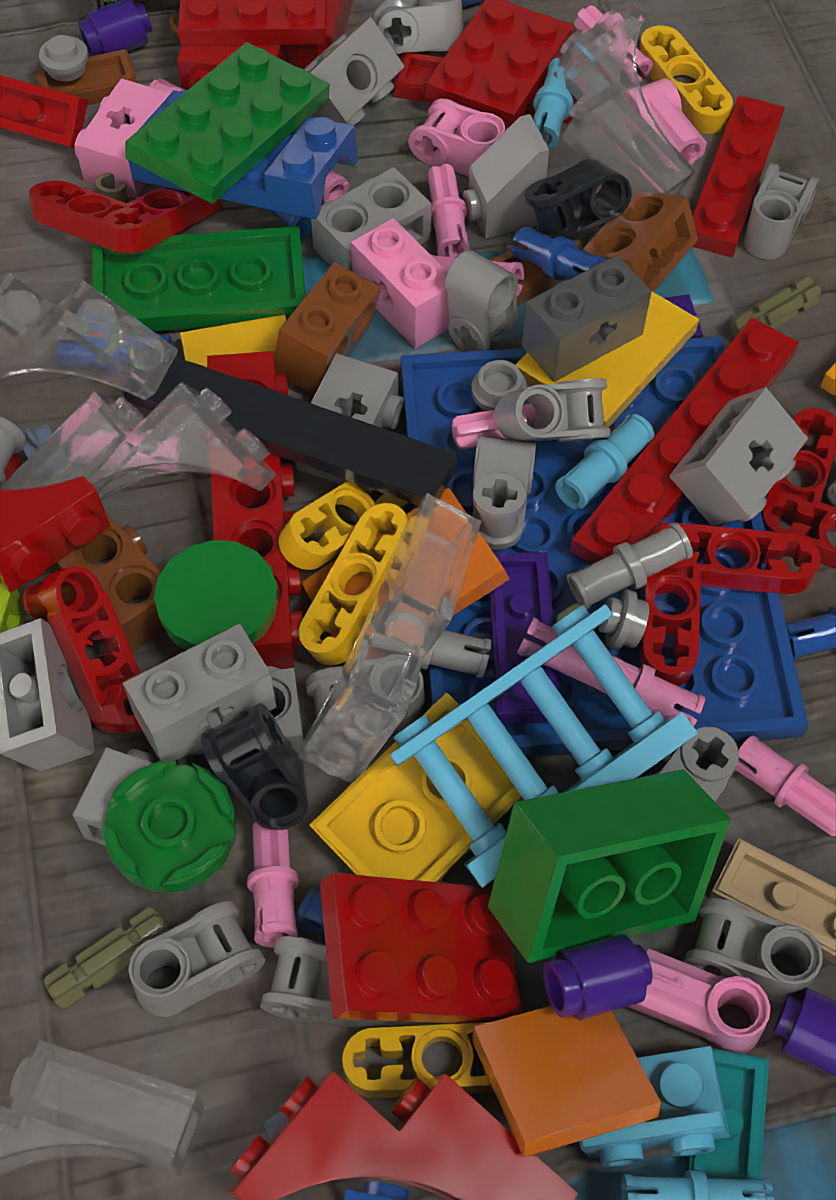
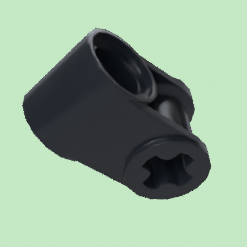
M590 158L582 160L578 164L552 177L535 182L525 192L526 201L529 206L534 207L539 227L536 231L554 239L563 236L570 240L576 239L580 234L608 220L617 218L626 210L632 197V188L627 178L602 162ZM602 184L600 190H599L598 193L596 194L597 189H598L599 186Z
M259 703L249 708L248 717L221 731L211 728L201 733V745L210 767L216 776L230 787L252 815L255 822L271 830H284L294 827L303 820L308 811L304 764L300 755L283 735L277 721L265 705Z

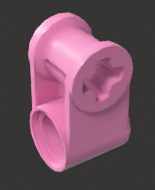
M441 98L435 100L429 107L428 118L425 123L417 126L410 133L408 144L413 154L420 161L439 167L447 163L454 167V172L469 177V167L505 132V124L500 117L494 114L480 112L459 105L450 99Z

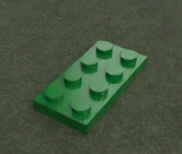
M246 42L125 141V158L213 204L302 125L307 117L312 116L328 101L330 83L310 74L302 68L295 67L267 53L260 47Z
M299 226L173 235L155 246L137 253L115 252L92 243V319L95 332H108L110 327L123 328L124 333L215 327L285 315L287 321L306 297Z

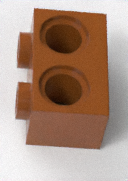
M635 191L626 210L617 218L608 220L582 250L606 259L618 255L654 292L699 240L687 196Z
M334 262L279 329L274 354L276 373H286L287 380L315 395L336 353L348 357L370 329L381 287Z
M105 511L111 527L97 535L90 543L79 547L53 564V568L55 571L72 566L86 567L95 574L103 591L108 593L133 653L166 630L161 625L154 601L157 578L166 565L161 562L155 566L145 555L147 554L146 546L137 532L128 524L121 528ZM112 559L105 564L95 565L100 560ZM148 597L141 603L128 604L134 598Z

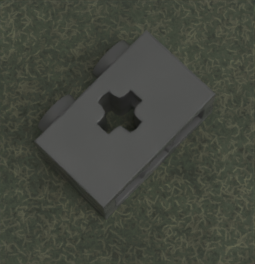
M616 255L527 301L522 346L552 381L556 382L643 335L652 290Z

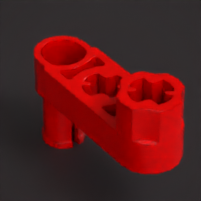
M72 566L54 571L46 576L44 581H38L35 585L30 584L27 586L22 597L23 607L27 614L34 619H48L88 715L94 725L104 733L110 734L142 732L131 705L130 709L124 708V701H129L123 685L124 682L141 674L108 593L103 591L95 574L86 567ZM89 636L93 641L102 639L105 643L106 652L99 654V657L104 659L103 662L99 658H88L85 646L93 644L88 639Z

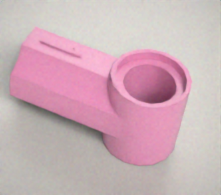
M663 78L622 93L619 96L617 111L625 132L632 137L642 135L668 169L673 168L676 173L686 171L692 168L693 164L704 155L707 142L683 114L680 95L672 81Z
M648 948L647 955L653 973L652 983L647 986L645 1000L628 1006L629 1008L705 1038L713 1049L746 1054L755 1048L770 1016V1003L767 994L760 985L749 978L739 976L722 978ZM724 1005H737L748 1013L752 1025L745 1029L731 1028L719 1017L717 1009Z

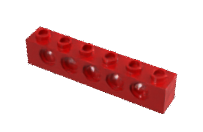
M273 351L207 356V368L288 395L287 374L276 373ZM210 431L213 540L238 542L258 553L267 554L262 558L271 566L277 584L279 596L276 618L265 635L253 643L266 666L279 669L294 668L295 670L294 647H304L299 638V627L303 619V612L291 611V596L302 595L300 568L292 565L285 559L278 543L281 531L296 513V510L285 511L284 500L285 497H295L293 464L282 463L281 456ZM252 505H263L259 508H248Z

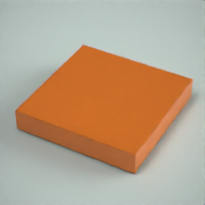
M552 1006L473 1027L474 1047L523 1158L659 1118L661 1101L612 1011L587 1019L577 1020L573 1015L561 1018L555 1013Z

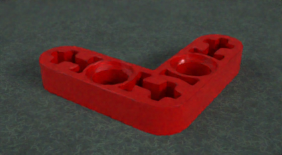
M45 181L34 185L29 190L34 220L120 253H137L147 250L217 212L222 207V199H218L211 204L190 192L160 186L129 203L121 202L65 181Z
M806 408L798 412L793 420L807 437L809 430L819 433V440L814 452L803 450L805 444L794 457L796 464L793 469L809 473L815 483L809 487H798L791 484L785 476L775 482L767 493V503L762 509L761 515L765 531L793 533L808 538L819 549L821 556L820 564L836 569V547L826 537V533L836 530V507L820 502L836 453V417L831 412L821 408ZM781 516H787L792 519L790 529L779 526ZM811 523L818 525L814 538L807 536Z
M664 523L657 526L649 536L668 528L673 523ZM678 523L690 541L693 557L687 560L684 559L647 577V584L642 586V600L649 603V617L645 632L640 640V668L642 664L648 665L656 669L654 676L677 686L685 684L692 676L699 654L700 586L798 594L812 584L821 562L819 549L811 540L793 533ZM698 547L706 548L702 564L697 563L700 552H697ZM723 548L736 549L745 556L747 565L738 569L725 567L718 561L715 553ZM761 553L765 554L762 563L766 564L764 570L757 568ZM783 557L793 558L794 565L799 567V571L788 570V564L782 560ZM662 593H673L684 600L687 609L681 614L669 615L657 608L654 599ZM665 634H676L673 641L674 658L678 659L676 666L665 665L664 657L660 655L665 641Z

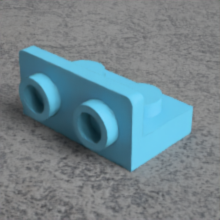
M707 1046L637 1058L661 1101L659 1118L580 1141V1148L590 1158L600 1157L601 1166L621 1167L637 1164L644 1161V1150L671 1146L672 1155L678 1157L694 1156L714 1151V1140L729 1138L730 1135L712 1047Z

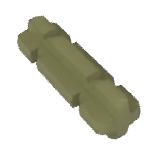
M803 276L789 284L790 288L784 287L752 306L753 311L748 309L733 317L731 320L732 326L729 328L731 336L735 338L751 317L774 329L798 316V311L804 312L819 302V295L822 293L820 285L816 284L810 276Z
M153 907L146 908L129 920L132 925L130 928L123 931L121 926H119L76 955L75 959L78 963L70 968L64 963L48 974L44 979L45 987L57 1006L62 1010L71 1008L87 997L84 992L85 989L93 985L95 990H97L128 969L130 958L136 948L145 941L169 931L161 915Z

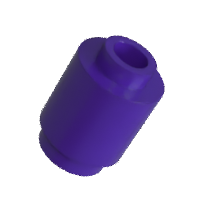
M120 0L87 13V19L78 22L81 36L90 56L123 49L128 51L148 44L146 34L152 32L151 22L142 3L134 6L132 0Z
M624 934L561 950L556 960L546 962L543 968L546 993L555 1013L561 1018L573 1015L577 1020L587 1019L643 1002L646 997L647 986L652 983L653 979L652 967L646 951L641 945H634Z
M809 988L803 991L799 999L788 994L780 1009L773 1033L784 1037L781 1052L836 1076V1000Z

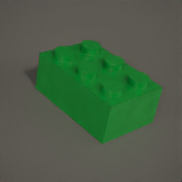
M684 769L514 802L488 908L528 963L558 956L561 950L615 935L624 934L629 938L696 921L731 818Z

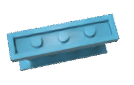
M606 604L592 614H589L584 605L580 606L552 626L558 635L555 640L433 725L424 715L393 737L400 747L390 754V758L396 767L414 756L473 842L468 846L474 856L463 864L481 887H484L496 877L507 832L501 823L496 826L493 825L436 743L438 738L468 719L522 798L527 800L558 794L559 792L554 785L549 788L546 787L488 704L519 682H521L579 765L575 772L581 780L564 792L635 779L698 734L683 712L672 715L666 720L660 711L653 714L594 632V629L613 615ZM571 645L576 649L632 728L627 734L633 743L614 757L607 748L600 751L541 667Z

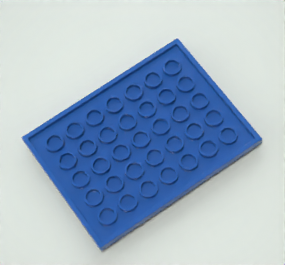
M722 337L689 339L609 427L610 431L612 432L621 424L627 415L638 414L645 418L652 426L655 437L725 351ZM524 348L400 355L407 437L457 454V467L445 489L450 488L471 520L474 507L473 475L477 447L462 450L456 446L452 435V420L456 416L484 412L485 410L480 408L472 397L471 388L474 376L486 363L494 360H505L516 365L527 353ZM525 400L523 405L530 404V402ZM559 440L531 441L536 443L531 494L527 496L522 536L512 547L501 550L491 549L493 553L547 552L553 624L557 620L559 613L572 604L577 603L570 590L567 575L572 572L576 573L591 565L570 552L572 538L619 482L618 480L615 483H607L589 500L583 509H580V507L573 509L567 506L558 496L555 487L557 480L565 476L584 458L586 447L594 440L559 442ZM644 449L641 452H639L627 464V470L632 466V464L636 461V459L640 456ZM686 496L665 522L711 526ZM413 504V510L419 507V505ZM761 511L755 517L743 523L736 520L716 525L719 527L765 531ZM698 547L697 552H700L697 563L702 564L706 548ZM723 548L715 553L718 561L725 567L738 569L747 565L745 556L736 549ZM764 553L760 555L757 565L758 569L764 570L766 564H762L765 557ZM700 586L699 654L692 676L685 684L679 687L696 695L705 696V703L700 714L680 704L674 705V708L697 719L694 725L695 729L716 727L729 734L735 742L746 741L752 735L756 736L759 740L803 737L809 726L779 593ZM630 587L625 588L635 591L637 599L642 600V587L636 590ZM621 591L592 604L591 607L587 608V611L592 614L602 607L609 597L617 598ZM489 593L438 625L439 629L480 639H491V649L486 653V655H489L483 677L477 678L472 674L429 664L431 706L446 693L461 705L494 682ZM662 593L654 599L657 608L669 615H678L687 609L684 600L673 593ZM598 627L595 629L594 632L612 656L640 669V642L635 648L623 645L618 650L606 646L605 633L599 632ZM665 634V641L660 653L664 657V664L668 666H676L678 660L673 655V641L676 634ZM557 671L559 693L600 751L605 748L608 751L623 750L633 743L627 734L632 728L608 694L599 690L590 692L587 684ZM494 699L488 704L496 714V702ZM549 723L503 724L525 756L570 753Z

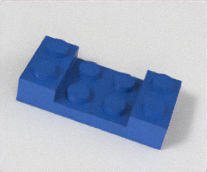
M173 90L140 129L187 90ZM307 117L297 131L291 133L219 199L316 219L321 210L326 176L336 163L355 166L358 161L355 126L334 122L325 117ZM128 160L133 180L189 192Z

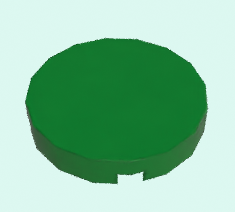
M210 540L189 546L169 560L157 578L154 601L161 625L166 629L167 635L176 645L188 650L238 624L242 626L252 644L265 635L276 618L279 596L271 566L257 551L234 541Z
M159 761L134 771L120 783L108 801L109 808L105 814V821L103 819L102 837L113 865L131 883L153 892H181L207 881L225 864L236 840V813L226 786L208 769L194 764L193 767L177 765L176 761Z

